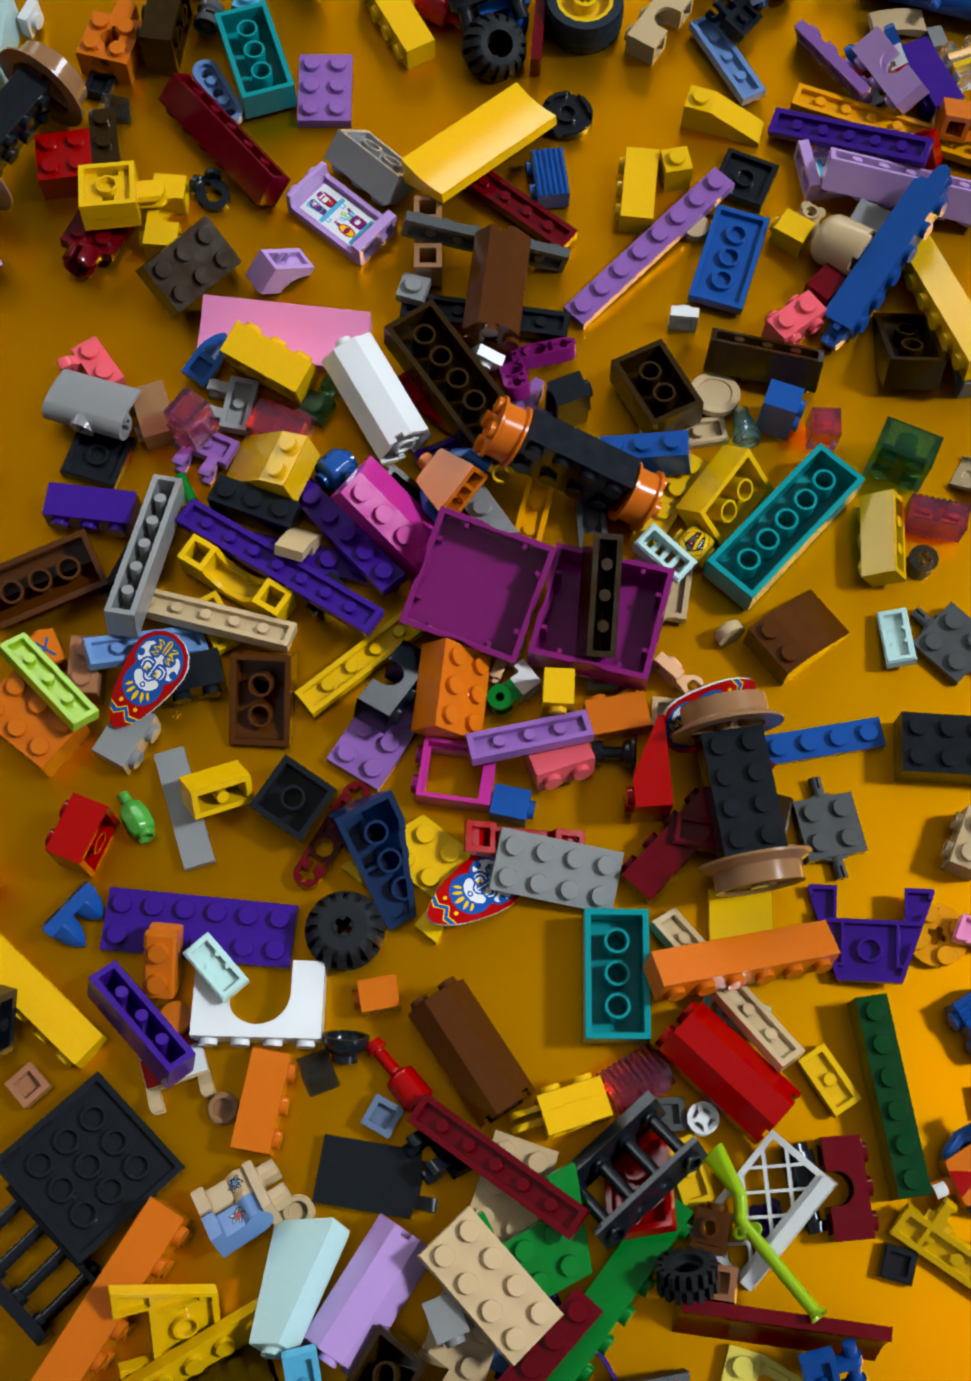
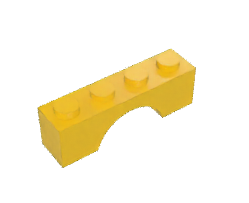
M193 533L177 555L182 571L251 612L287 620L297 606L293 591L269 577L262 579L249 574L229 560L217 546Z

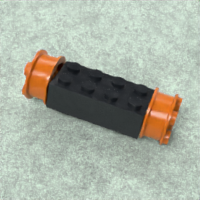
M507 395L499 396L492 411L487 410L480 424L484 429L482 434L478 435L473 445V450L476 451L477 456L483 457L487 455L498 460L499 466L502 468L509 466L515 472L526 474L538 480L542 485L551 486L570 498L578 499L590 505L597 511L608 512L610 520L615 521L619 518L629 523V527L633 531L641 530L650 517L655 518L658 515L662 506L659 500L668 483V478L665 477L662 471L653 473L643 468L641 459L537 408L534 411L529 406L523 409L511 403L510 397Z

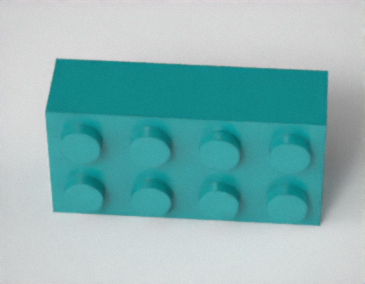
M266 1L214 13L218 36L246 119L298 106L295 84Z
M584 908L582 914L584 1044H648L651 1040L650 985L643 969L650 954L649 909Z

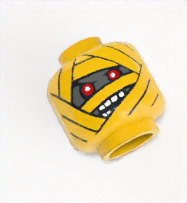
M691 526L686 530L681 528L673 537V540L697 561L693 569L699 567L703 569L707 559L716 551L714 539L697 526Z

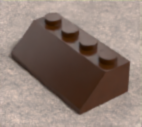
M85 529L0 563V630L109 584Z

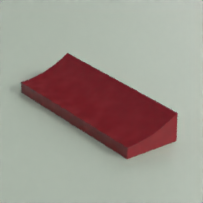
M707 1300L702 1304H699L698 1301H693L694 1305L687 1306V1302L683 1301L682 1305H676L674 1301L672 1332L801 1351H811L831 1345L835 1355L841 1354L843 1350L842 1341L844 1339L853 1338L856 1341L857 1347L862 1352L863 1360L875 1361L882 1347L886 1343L892 1342L893 1327L826 1317H822L816 1323L811 1324L809 1315Z

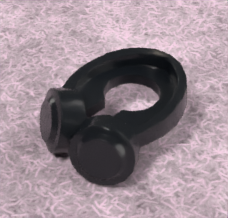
M216 168L205 169L202 176L195 174L189 181V190L196 195L200 206L212 213L223 212L230 203L229 189L221 180V172ZM206 185L211 186L213 190L219 191L222 194L221 199L216 202L209 201L206 198L208 194L205 188Z

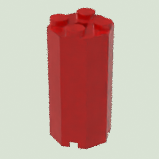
M692 1001L676 1019L680 1023L677 1029L670 1025L654 1043L659 1047L656 1053L755 1145L764 1138L762 1134L766 1129L770 1132L794 1105V1100L799 1098L802 1093L782 1074L778 1073L769 1062L706 1004L701 1001L697 1005Z

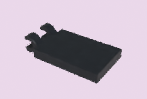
M325 1134L312 1199L313 1203L412 1219L413 1209L436 1213L438 1199L420 1196L423 1180L420 1173L427 1170L424 1166L427 1162L421 1161L423 1151L409 1159L402 1150V1147Z

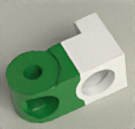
M522 659L514 665V676L503 684H496L488 690L487 707L489 711L496 716L509 714L542 690V681L527 662Z

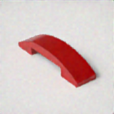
M465 820L464 852L494 858L500 827L504 826H496V822ZM506 827L585 844V831L558 828L553 831Z

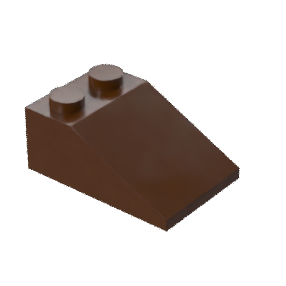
M810 589L771 611L751 626L743 642L782 686L847 637L850 632Z
M238 649L230 653L229 744L291 746L295 706L294 691H296L297 652L289 651L284 653L280 651Z

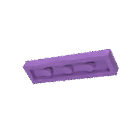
M803 19L794 26L797 40L857 101L870 104L873 101L871 92L873 87L870 81L864 75L860 77L855 72L853 64L847 58L843 60L838 55L836 47L830 41L826 43L821 38L819 30L813 24L809 26Z
M583 709L567 714L466 733L465 738L472 766L591 742L594 741V732L587 710Z

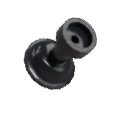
M633 735L631 739L625 740L622 747L604 746L602 740L592 741L591 749L595 755V764H602L604 758L622 759L623 765L629 767L631 772H635L637 756L636 735Z

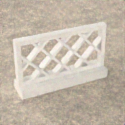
M773 1129L737 1173L747 1195L766 1194L768 1214L749 1216L747 1204L748 1220L768 1218L770 1234L765 1240L779 1257L838 1184ZM773 1140L784 1148L785 1164L767 1165L765 1150ZM790 1154L799 1162L790 1163ZM761 1156L762 1165L753 1166ZM805 1166L816 1176L807 1187L793 1188L791 1167ZM786 1167L789 1188L770 1189L767 1169ZM763 1169L765 1190L746 1191L744 1176L749 1170ZM725 1188L715 1202L724 1204L725 1200L732 1195ZM794 1191H803L795 1201ZM789 1192L791 1207L787 1213L772 1214L770 1193ZM773 1218H782L774 1228ZM748 1240L729 1242L728 1246L747 1245L749 1260L739 1271V1280L751 1292L771 1268L757 1251L753 1254L752 1245ZM729 1247L725 1256L713 1254L722 1265L736 1267L730 1261Z

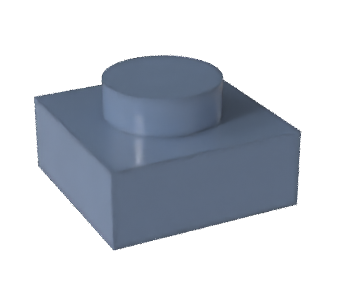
M376 1093L360 1123L389 1140L405 1113V1109Z

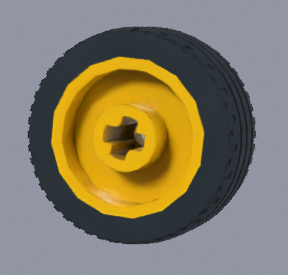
M545 0V29L548 37L551 38V41L557 47L566 52L580 55H591L601 52L612 45L619 34L623 19L624 0Z

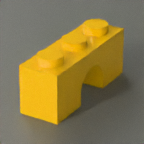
M154 173L153 180L160 179L164 183L167 203L164 207L149 208L143 211L145 229L140 231L139 245L140 248H144L147 259H151L182 234L179 222L166 221V219L175 214L187 215L191 192L187 175Z

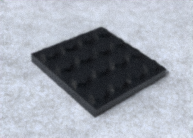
M98 1071L0 1154L1 1177L80 1266L138 1214L150 1196L156 1197L185 1171V1166Z

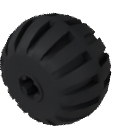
M486 13L475 18L466 28L462 40V56L469 71L471 70L473 75L488 82H502L513 77L522 67L527 51L526 38L522 33L523 30L520 25H517L511 17L501 13ZM491 45V48L497 52L492 54L488 46Z
M352 891L334 892L319 900L308 914L305 925V939L311 954L316 960L325 963L326 967L338 971L358 969L369 963L381 949L385 935V924L378 907L366 896ZM347 922L350 923V933L344 931L341 935L338 934V925L340 923L342 925H345Z

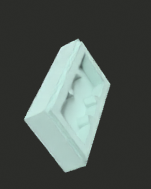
M906 607L876 612L886 668L917 664V656Z
M209 932L205 933L183 952L187 960L224 1003L250 983L245 974Z

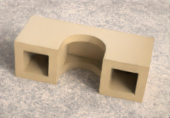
M651 0L649 6H644L640 11L637 22L634 25L631 24L625 32V53L652 66L666 45L668 30L660 26L666 25L679 30L692 13L694 0Z

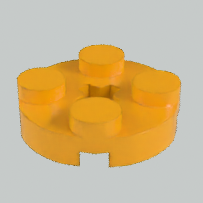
M931 904L912 959L918 964L932 969L947 967L958 961L964 955L968 946L951 942L960 915L947 906ZM938 929L941 932L940 935L943 937V941H937L936 944L932 943V936L928 934V930L934 931Z

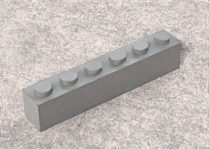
M153 474L104 608L108 634L138 638L177 527L175 519L181 513L185 504L182 478Z

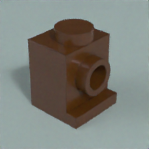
M707 1201L706 1206H697L689 1246H693L694 1250H697L698 1247L703 1248L704 1252L710 1251L718 1256L727 1255L734 1213L726 1212L727 1205ZM708 1221H713L717 1226L714 1234H709L705 1230V1224Z

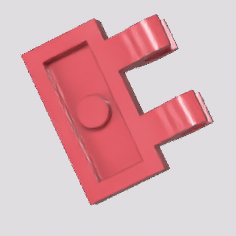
M96 336L71 348L73 356H63L56 361L60 367V372L64 369L76 372L83 369L90 376L119 384L126 383L124 375Z

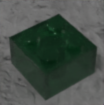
M888 416L873 446L864 472L869 473L875 479L897 484L903 490L918 492L934 464L944 438Z

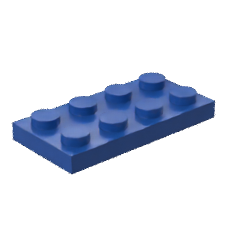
M717 204L687 300L741 315L770 218Z

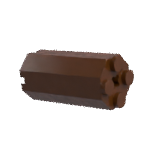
M490 224L475 232L461 336L470 348L482 343L503 355L519 348L531 252V237L516 226H507V230H499V225Z
M452 976L438 985L439 991L428 998L427 994H424L410 1004L412 1012L408 1014V1018L472 1119L481 1130L486 1125L484 1122L486 1118L490 1123H493L523 1102L522 1098L525 1097L524 1092L530 1097L536 1090L463 979L457 981Z

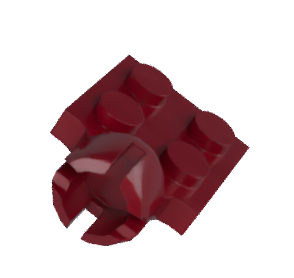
M78 209L60 238L61 246L67 248L62 256L65 269L72 275L77 276L83 266L85 269L80 277L83 279L90 277L102 261L113 263L134 227L85 231Z

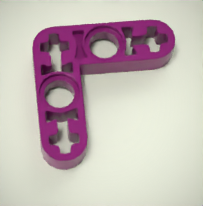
M560 337L519 346L518 349L504 354L506 357L503 365L497 371L505 395L510 397V401H521L531 395V387L526 370L574 359L577 356L575 339Z

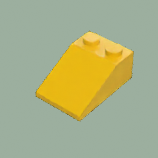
M287 431L245 436L226 476L298 502L320 454L306 435Z

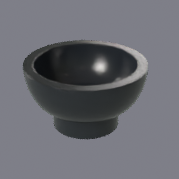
M333 1030L322 1034L323 1044L326 1050L332 1054L331 1061L337 1064L357 1063L358 1055L365 1051L370 1038L366 1033L350 1030Z

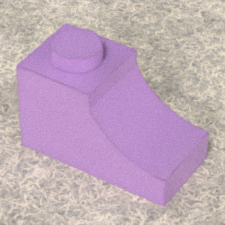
M300 248L260 249L245 275L253 284L254 289L260 294L281 293L291 282L301 277L310 276L315 267Z

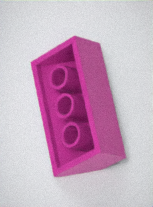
M369 455L330 498L414 581L423 563L426 546L435 522L423 511L418 502Z

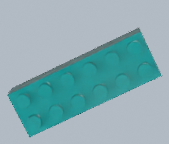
M819 443L707 559L702 575L744 610L748 611L859 493L866 478L822 443Z

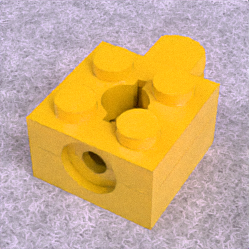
M134 160L78 165V207L85 231L141 226V209L164 207L167 203L164 183L160 179L139 181Z
M590 1072L572 1078L571 1085L561 1088L559 1083H555L541 1088L539 1095L536 1096L534 1106L506 1115L507 1122H514L538 1114L539 1118L510 1128L511 1134L518 1135L542 1127L547 1141L608 1121L613 1116V1112L601 1076L592 1078Z

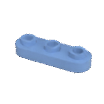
M209 59L196 62L192 69L194 79L229 115H232L231 117L239 125L244 119L242 104L217 63Z

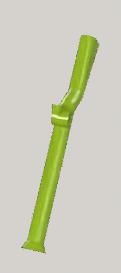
M719 1143L708 1154V1157L704 1159V1162L734 1197V1222L737 1227H735L730 1237H735L737 1240H748L807 1312L811 1324L816 1323L826 1314L827 1309L818 1305L762 1237L761 1224L759 1222L751 1223L748 1220L747 1193L723 1143Z

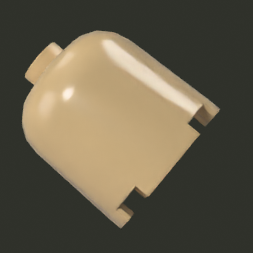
M831 215L821 224L817 223L810 233V238L812 239L810 253L814 261L819 265L824 266L828 262L847 277L878 231L845 215Z

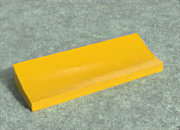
M515 82L401 158L404 182L435 200L444 203L556 126L557 117L538 104Z

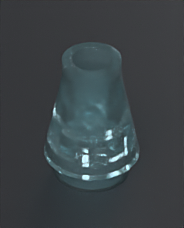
M736 407L732 412L733 442L738 447L753 449L760 443L761 432L753 420L748 407Z

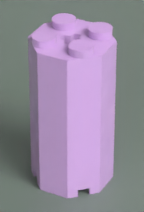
M380 1213L312 1320L301 1344L305 1346L315 1343L317 1352L321 1350L318 1358L334 1369L341 1364L340 1371L349 1376L378 1324L388 1327L393 1325L427 1270L417 1258V1255L427 1244Z

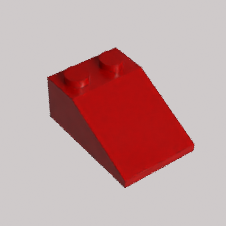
M665 714L658 715L630 786L625 787V795L622 798L624 814H629L630 823L664 821L669 816L674 805Z

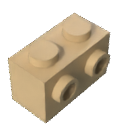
M968 805L961 812H956L952 819L950 829L953 832L950 840H946L941 851L943 861L940 870L971 881V805Z

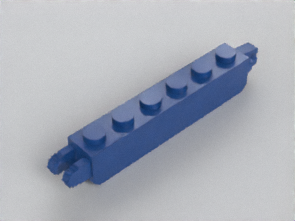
M947 164L937 165L928 179L923 176L914 178L826 307L828 325L821 338L822 345L836 352L848 338L854 340L858 333H862L866 329L869 317L874 309L878 310L885 299V293L890 286L896 285L901 276L902 268L906 263H910L917 252L916 247L922 239L926 240L933 228V222L938 216L941 217L945 213L949 205L947 191L952 184V177H950L951 169Z

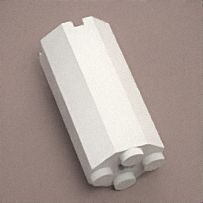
M371 332L354 336L353 338L344 336L338 339L335 343L336 348L324 357L321 363L381 464L388 465L400 462L406 458L404 452L409 449L412 452L421 449L432 435Z

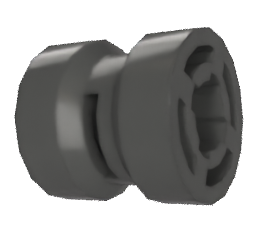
M200 0L193 26L197 32L204 36H215L218 34L214 13L225 11L224 6L219 0Z

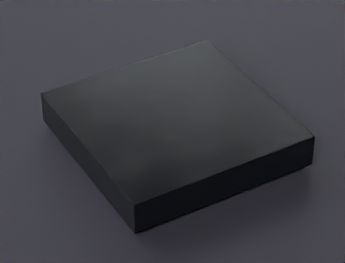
M728 148L719 171L731 179L735 186L734 190L723 200L760 213L778 172L779 165Z
M77 432L60 473L63 477L100 488L117 489L137 444L136 439L128 436L126 440L122 441L96 432L93 436Z

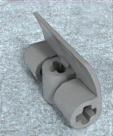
M64 369L56 378L44 399L42 415L45 419L69 425L75 431L87 436H93L96 432L124 441L128 438L132 429V419L128 412L142 391L123 384Z

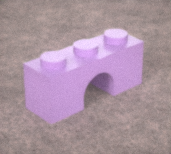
M878 25L851 48L858 56L854 59V62L863 73L868 69L872 75L868 80L877 91L884 90L887 95L883 99L892 111L898 108L904 115L930 93L908 64L896 73H888L890 63L900 53Z

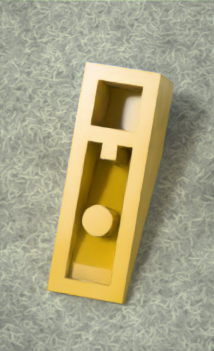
M691 85L684 105L680 127L758 147L765 122L719 92Z

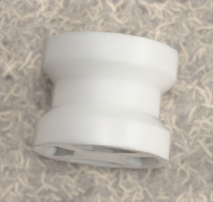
M700 1101L687 1109L686 1123L689 1133H695L697 1137H705L714 1132L718 1127L720 1121L719 1113L711 1103Z

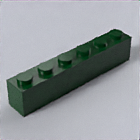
M887 993L854 998L847 1003L890 1201L932 1194V1189Z

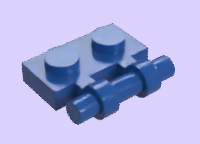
M844 1339L842 1341L843 1350L839 1355H835L831 1345L797 1354L803 1381H867V1376L861 1369L863 1365L862 1352L857 1347L855 1339ZM848 1372L846 1378L840 1380L839 1374Z

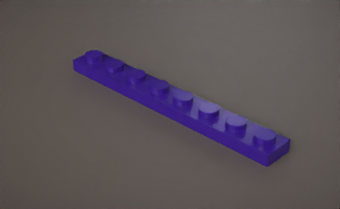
M194 498L190 500L175 519L179 527L191 534L195 533L212 543L223 553L262 576L269 577L293 591L294 595L367 638L385 615L383 608L306 563L274 555L273 544Z

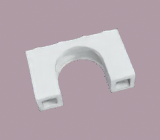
M293 960L291 995L288 1005L277 1018L262 1024L247 1023L236 1017L231 1010L230 999L224 1003L195 969L189 1036L193 1040L198 1041V1046L216 1047L217 1042H230V1046L236 1048H248L250 1043H263L264 1048L270 1049L282 1048L283 1044H296L295 1048L315 1049V1044L323 1045L322 1034L324 1033L328 967L322 961Z

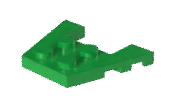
M573 1161L545 1175L548 1181L582 1204L577 1168ZM483 1211L478 1212L477 1215L493 1232V1229L485 1213ZM539 1220L501 1242L548 1297L593 1273L585 1221L572 1241L543 1220Z

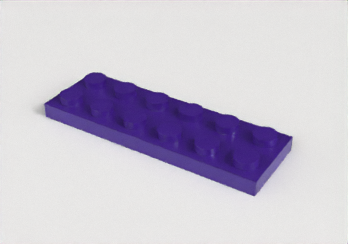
M110 887L99 949L103 952L143 955L145 950L143 948L144 934L149 929L151 923H175L184 925L183 952L205 933L209 932L236 965L291 970L299 907L298 905ZM182 955V959L187 960V958L184 955Z

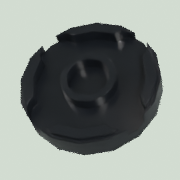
M569 91L554 93L545 99L542 107L557 117V125L546 132L548 136L558 141L569 142L578 140L587 134L592 126L593 110L591 104L584 96L580 94L576 96Z

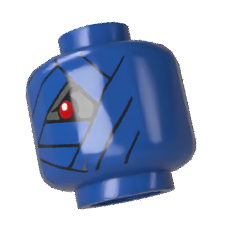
M331 449L318 459L314 467L317 484L323 489L328 488L335 492L357 469V461L345 449Z

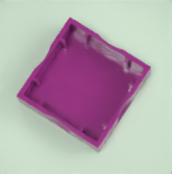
M441 506L426 546L423 563L419 574L413 581L399 622L441 638H449L479 652L515 664L557 547L518 533L496 529L480 519Z
M557 542V550L547 578L545 600L537 614L527 651L528 664L542 668L575 669V676L639 691L644 690L646 692L675 569L634 559H622L616 658L576 656L582 548Z

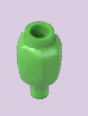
M122 791L118 794L117 798L122 805L120 808V818L124 828L130 837L138 839L141 844L151 841L156 836L154 831L156 824L153 816L140 800L132 799L128 791Z

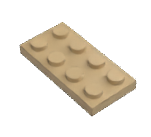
M467 1206L417 1255V1258L510 1366H515L564 1315L470 1206Z

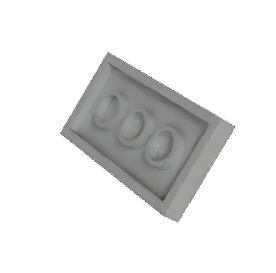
M500 827L488 889L582 909L613 908L624 852Z

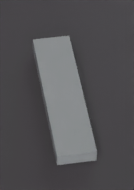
M184 746L154 754L184 870L187 872L216 863L204 818L195 820L183 805L178 777L191 774Z

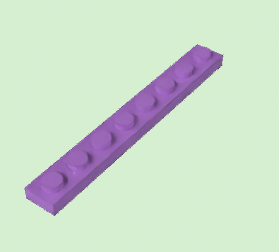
M714 167L563 307V311L570 312V319L584 330L695 224L732 192L735 183Z

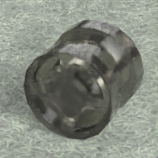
M928 545L914 547L906 559L907 576L917 581L929 578L939 561L937 552Z

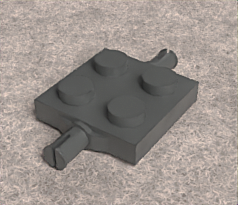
M952 602L941 613L932 618L918 606L910 615L923 626L921 634L913 641L915 651L956 686L965 675L971 673V618Z
M812 777L808 779L812 797L793 802L791 809L800 845L811 846L813 852L804 860L806 864L815 862L831 863L835 880H843L849 877L844 860L849 856L864 854L868 851L851 791L839 794L824 793L821 777Z

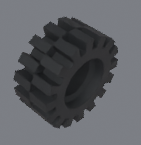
M687 1246V1250L676 1247L675 1252L669 1249L665 1251V1255L660 1254L658 1260H655L657 1292H659L661 1298L665 1297V1301L670 1303L675 1300L676 1305H682L684 1301L689 1306L694 1305L693 1301H698L699 1304L705 1303V1298L711 1300L714 1298V1294H718L720 1287L718 1262L712 1252L707 1251L704 1253V1249L700 1247L695 1251L693 1246Z

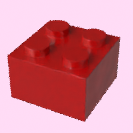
M89 128L34 135L37 178L45 201L78 197V165L92 164Z
M73 792L70 800H66L60 809L59 817L61 818L56 828H52L46 837L45 851L59 865L93 878L120 821L108 806Z

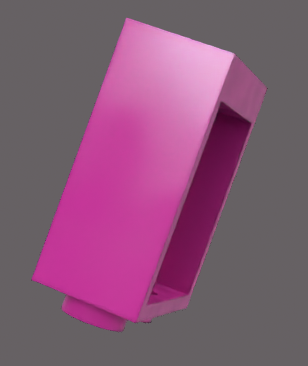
M425 736L424 745H418L415 763L420 764L419 775L413 774L411 793H416V803L489 813L497 761L483 764L478 799L426 792L432 753L470 758L466 741Z

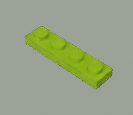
M25 632L0 643V655L72 732L99 718V709Z

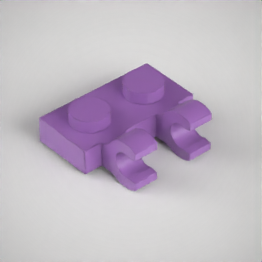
M187 420L174 441L175 448L179 449L172 459V463L176 464L174 471L186 474L192 457L204 460V463L198 470V474L201 475L200 482L210 486L216 477L218 467L225 470L228 469L240 448L239 441Z

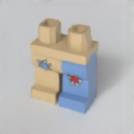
M272 1158L255 1167L251 1160H248L242 1164L243 1168L232 1171L225 1180L205 1191L201 1186L190 1193L210 1241L223 1258L263 1233L272 1223L275 1226L282 1222L283 1218L279 1211L294 1202L284 1182L279 1183L270 1190L268 1189V1186L283 1178Z

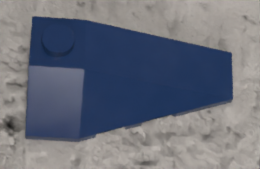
M389 789L354 800L329 813V818L368 894L383 916L387 930L390 931L416 917L413 882L410 876L408 860L409 850L405 836V818L392 791Z

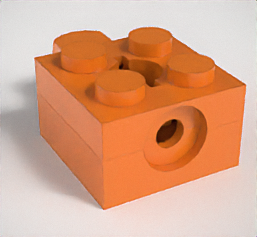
M117 0L111 14L93 10L75 52L82 74L89 75L92 70L114 75L119 83L133 85L142 63L141 45L136 41V30L138 26H141L142 21H138L137 6L132 0Z

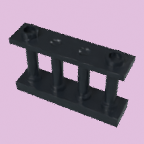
M648 1090L572 1160L577 1168L582 1205L591 1211L590 1214L599 1223L592 1232L607 1250L614 1244L621 1242L627 1232L689 1173L696 1171L702 1165L703 1160L708 1157V1154L694 1136L684 1144L661 1120L666 1115V1112ZM650 1129L675 1153L661 1167L636 1143ZM625 1152L650 1176L636 1191L611 1166ZM601 1175L625 1200L610 1215L587 1190V1187Z
M8 1185L5 1189L14 1199L0 1212V1230L22 1209L36 1223L0 1258V1304L37 1346H43L56 1335L50 1329L53 1325L52 1320L89 1283L93 1285L103 1269L92 1258L88 1261L86 1260L80 1266ZM46 1233L58 1248L20 1286L16 1284L13 1287L5 1278L8 1275L7 1270ZM68 1258L81 1273L43 1311L38 1310L35 1312L27 1303L31 1299L30 1295Z

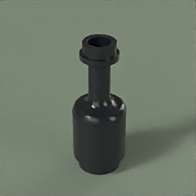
M806 1141L791 1144L816 1166L812 1149H808ZM781 1147L782 1156H780L781 1164H785V1151ZM790 1154V1163H798L799 1161ZM805 1166L791 1167L793 1188L807 1187L816 1176ZM782 1167V1168H783V1171H784L785 1179H786V1182H787V1186H788V1188H789V1185H788V1177H787V1168H786V1167ZM794 1191V1193H798L799 1195H801L802 1192H803V1191ZM817 1210L804 1228L807 1229L808 1235L828 1230L826 1226L827 1220L821 1219L819 1210Z

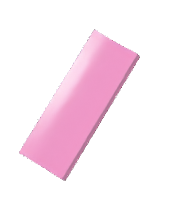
M203 294L197 348L216 334L226 333L228 336L237 320L243 324H246L248 321L258 326L262 330L261 334L271 338L273 335L287 343L286 348L296 353L298 349L311 356V362L316 366V371L327 372L321 361L336 348L335 343L338 339L344 336L353 338L354 336L372 332L371 312Z

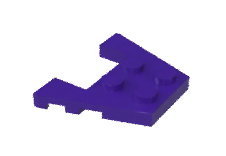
M808 884V892L817 921H827L841 952L832 967L836 981L902 985L932 903L934 889L905 888L904 921L837 918V885Z

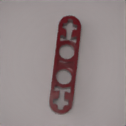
M359 781L348 784L329 813L341 808L343 804L347 805L352 802L350 795L352 792L357 794L361 790L363 797L371 795L368 786ZM327 815L293 871V877L297 886L306 891L316 889L321 884L344 847L335 828L332 826L329 815ZM322 841H328L333 844L332 853L326 857L319 856L316 853V847ZM310 856L318 863L324 864L322 868L316 864L313 869L314 880L307 879L306 882H303L301 871L308 872L313 865L312 860H308Z

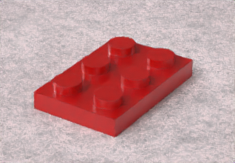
M656 1133L643 1135L636 1142L659 1167L671 1158V1149ZM627 1152L611 1165L634 1191L650 1177ZM604 1178L606 1211L610 1215L625 1200ZM674 1189L627 1232L622 1241L677 1231Z

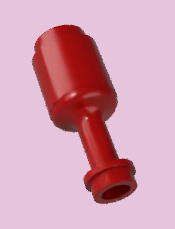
M415 0L414 7L421 17L440 27H446L448 23H452L461 28L458 16L451 13L447 0Z
M378 1036L367 1045L365 1049L369 1058L374 1056L390 1076V1080L387 1082L388 1090L407 1113L413 1112L424 1094L427 1093L433 1097L431 1095L433 1091L411 1065L400 1067L384 1048L386 1045L385 1040L382 1041Z

